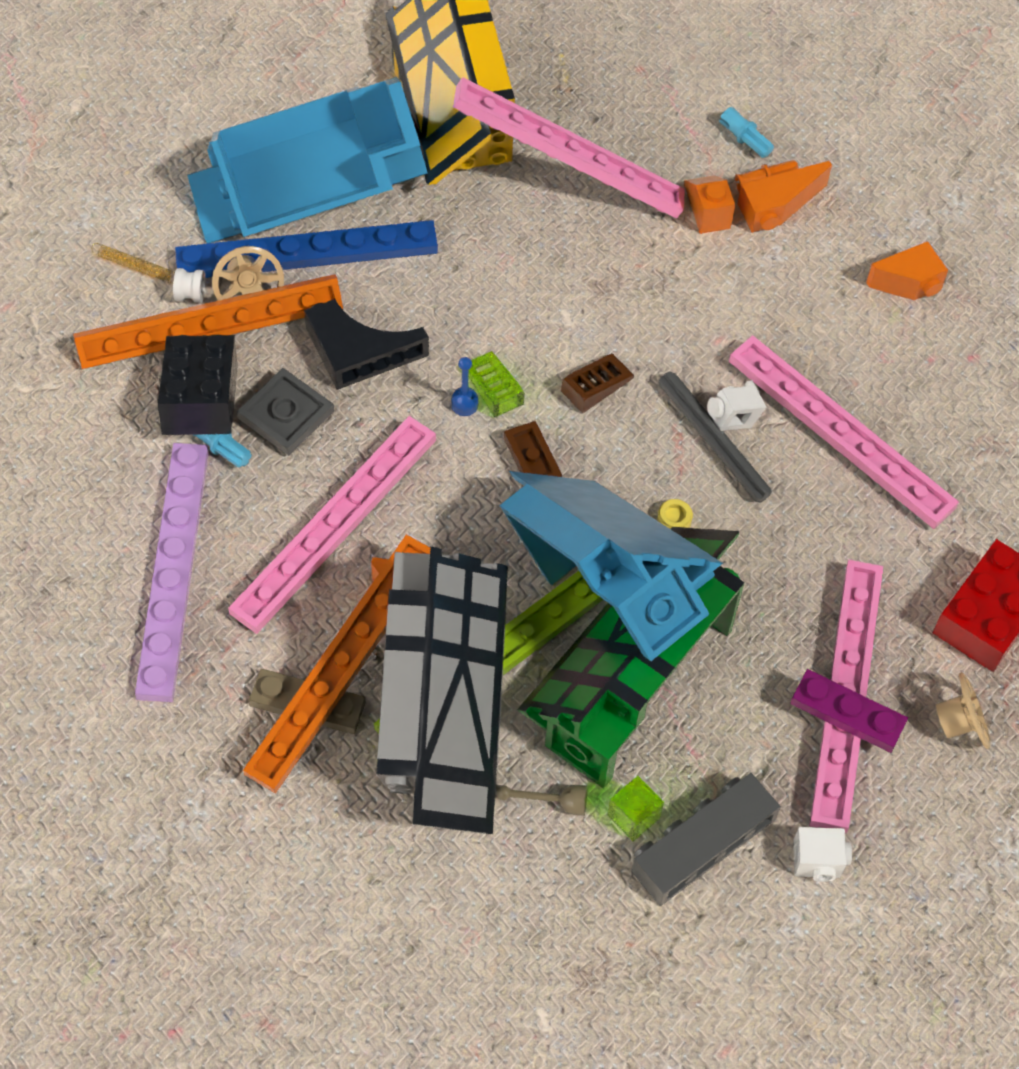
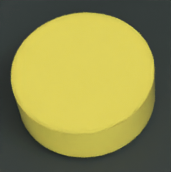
M670 499L660 506L657 521L669 529L672 527L690 528L693 512L686 502L679 499Z

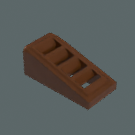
M611 353L563 378L561 392L583 414L634 378V374ZM612 366L620 375L615 376L608 367ZM602 372L609 380L605 381L599 373ZM593 378L599 385L595 386L590 379ZM584 384L589 390L585 391L581 386Z

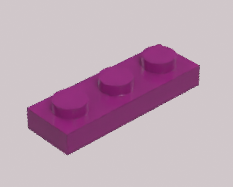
M809 669L806 670L790 702L791 705L889 753H892L909 718Z

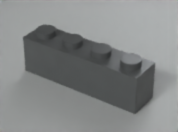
M752 773L743 779L739 777L733 778L722 788L721 792L723 794L713 801L710 798L703 800L693 810V816L685 822H682L681 819L675 821L664 831L663 834L665 836L655 844L652 841H648L635 852L631 872L660 907L776 820L781 806Z

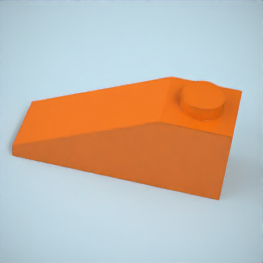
M826 161L742 183L737 204L751 232L771 230L776 226L782 225L828 184L832 168L831 162Z

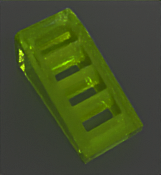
M493 351L471 360L472 367L469 369V379L494 418L524 405L525 393ZM486 364L491 365L490 367L485 368L479 372H477L476 370L477 368L482 367ZM493 372L496 373V375L489 377L485 380L482 378ZM498 381H501V382H502V383H500V384H498V385H496V386H494V387H491V388L489 387V385H491V384H493V383H495V382H498ZM504 389L507 390V392L502 393V394H500V395H498V396L495 394V393L500 392V391H502V390H504Z

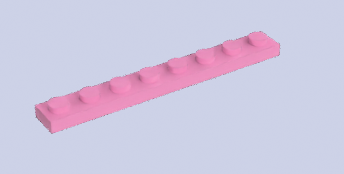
M464 77L457 84L453 107L460 110L463 114L472 116L488 124L493 129L500 130L518 139L523 144H528L546 153L548 156L556 158L574 167L576 170L584 172L602 181L604 184L628 194L634 199L655 207L660 212L678 218L684 211V188Z
M752 335L730 354L729 362L750 380H753L756 385L931 528L935 529L957 508L959 501Z
M408 416L228 608L229 614L258 634L435 443L436 433L411 416Z
M848 560L830 680L866 697L883 566ZM824 721L809 826L816 828H842L847 833L850 824L861 738Z

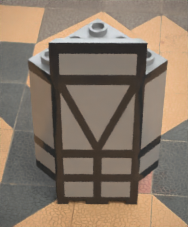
M433 546L430 547V554L395 552L393 585L392 589H389L376 775L384 786H388L391 793L413 794V788H415L413 825L493 834L508 566L499 563H481L480 558L460 553L442 555V549Z

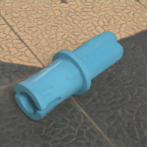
M729 107L722 113L719 120L720 124L737 137L738 143L742 144L745 142L762 158L768 157L773 151L774 145L756 130V123L746 120L734 107Z
M232 434L193 435L207 444L213 454L222 455L236 467H245L252 456L247 448L232 438Z

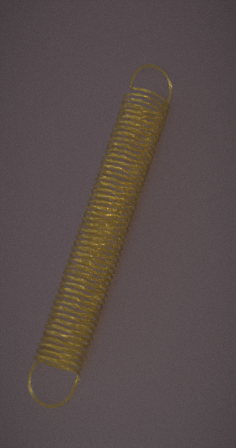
M99 244L103 246V252L99 249L101 253L99 257L138 272L141 271V273L144 272V274L154 276V278L157 277V279L160 278V280L163 279V281L166 280L167 272H169L171 277L170 272L173 271L159 265L156 266V264L153 265V263L142 259L140 261V258Z

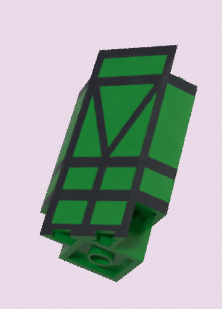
M685 527L671 528L672 531L718 560L737 539L740 532ZM719 566L713 571L715 576L696 590L709 615L652 661L643 656L614 607L607 603L525 699L517 711L546 731L545 746L604 789L613 778L617 752L644 720L647 703L710 626L726 636L731 633L745 583L733 570Z

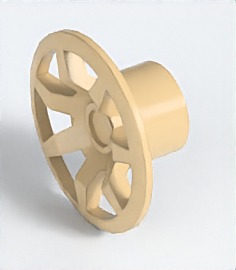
M243 246L228 252L217 263L212 276V288L219 301L231 298L237 292L245 295L263 291L262 282L270 283L278 280L277 287L284 286V273L279 261L269 251L255 246ZM255 253L259 254L260 256L257 260H255L251 256L241 254ZM266 259L274 264L277 273L262 272L261 269ZM230 261L227 270H222L225 264ZM219 277H223L231 282L230 287L222 294L218 287Z
M961 672L959 673L962 695L936 704L940 723L948 739L975 731L985 749H990L991 740L979 701L968 677Z

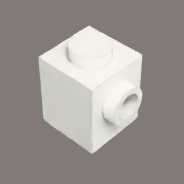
M798 828L793 840L795 876L813 877V880L818 882H830L840 878L846 865H851L852 846L851 842H845V829Z

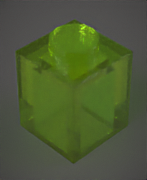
M637 775L610 798L607 815L632 841H635L660 819L664 801Z

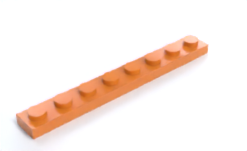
M333 274L74 333L73 336L81 367L85 369L165 350L166 336L232 335L305 318L304 310L311 308L317 303H325L335 299L342 309L343 304L338 279Z
M407 534L404 536L243 769L245 776L273 793H277L386 633L389 589H392L395 552L430 554V547Z

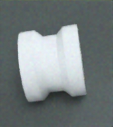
M177 268L173 282L174 300L182 302L184 299H192L195 303H202L206 287L205 271L196 270L193 273L186 272L184 268Z

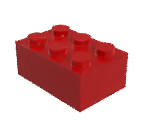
M998 539L993 542L941 613L932 632L993 673L1019 637V552Z

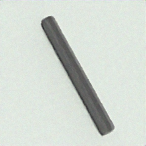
M670 371L665 373L659 379V385L754 501L761 503L766 500L772 493L771 488L724 431L718 429L712 417L676 373Z

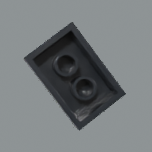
M235 335L166 336L158 396V411L162 435L232 434L238 370Z

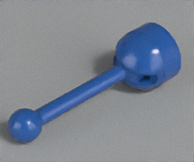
M462 357L458 362V366L462 370V387L456 389L453 393L451 406L456 414L470 416L478 409V395L474 389L468 387L469 369L472 367V361L468 357Z

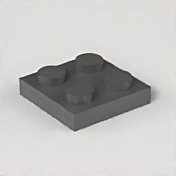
M282 368L237 411L239 420L289 456L334 412V404L285 368Z

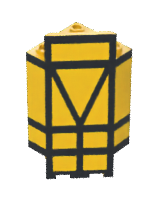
M406 0L398 8L394 6L385 13L392 41V63L395 75L401 81L421 145L420 149L428 171L427 174H424L426 184H437L454 170H467L473 167L512 162V136L500 130H495L488 124L472 116L465 115L453 107L456 86L462 77L515 103V97L488 0Z

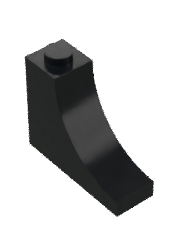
M335 299L325 303H317L311 308L304 310L306 330L337 390L429 356V337L424 327L399 332L374 329L351 318L343 311Z

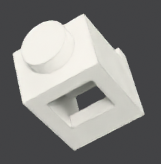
M753 380L747 381L743 387L735 388L729 386L720 390L717 397L709 399L707 405L708 413L720 431L752 428L767 408Z

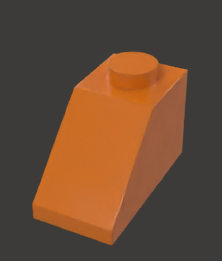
M716 175L684 180V186L699 233L731 229L735 203L727 180Z
M927 241L872 263L866 283L869 288L916 300L924 296L931 297L937 294L943 288L948 269Z

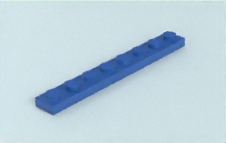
M434 220L175 247L177 268H184L186 272L193 273L196 270H204L205 278H212L217 263L224 255L243 246H255L269 251L279 261L283 270L438 254ZM255 253L241 254L251 256L255 260H257L260 256L259 254ZM266 259L261 270L262 272L276 271V268L270 260ZM230 261L225 264L222 270H227Z

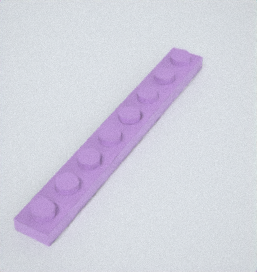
M173 443L136 683V700L173 702L209 454L208 445Z

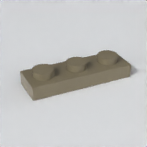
M261 668L250 695L249 704L251 707L281 715L305 680ZM345 691L322 726L355 735L366 703L365 696Z

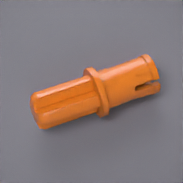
M795 160L769 167L767 164H763L761 169L736 174L735 181H739L736 183L737 190L740 192L742 183L799 169L798 164Z

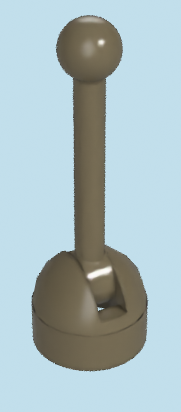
M502 785L497 789L496 794L500 800H507L513 797L559 802L567 813L585 816L588 787L585 785H572L565 788L561 794L511 790L508 786Z

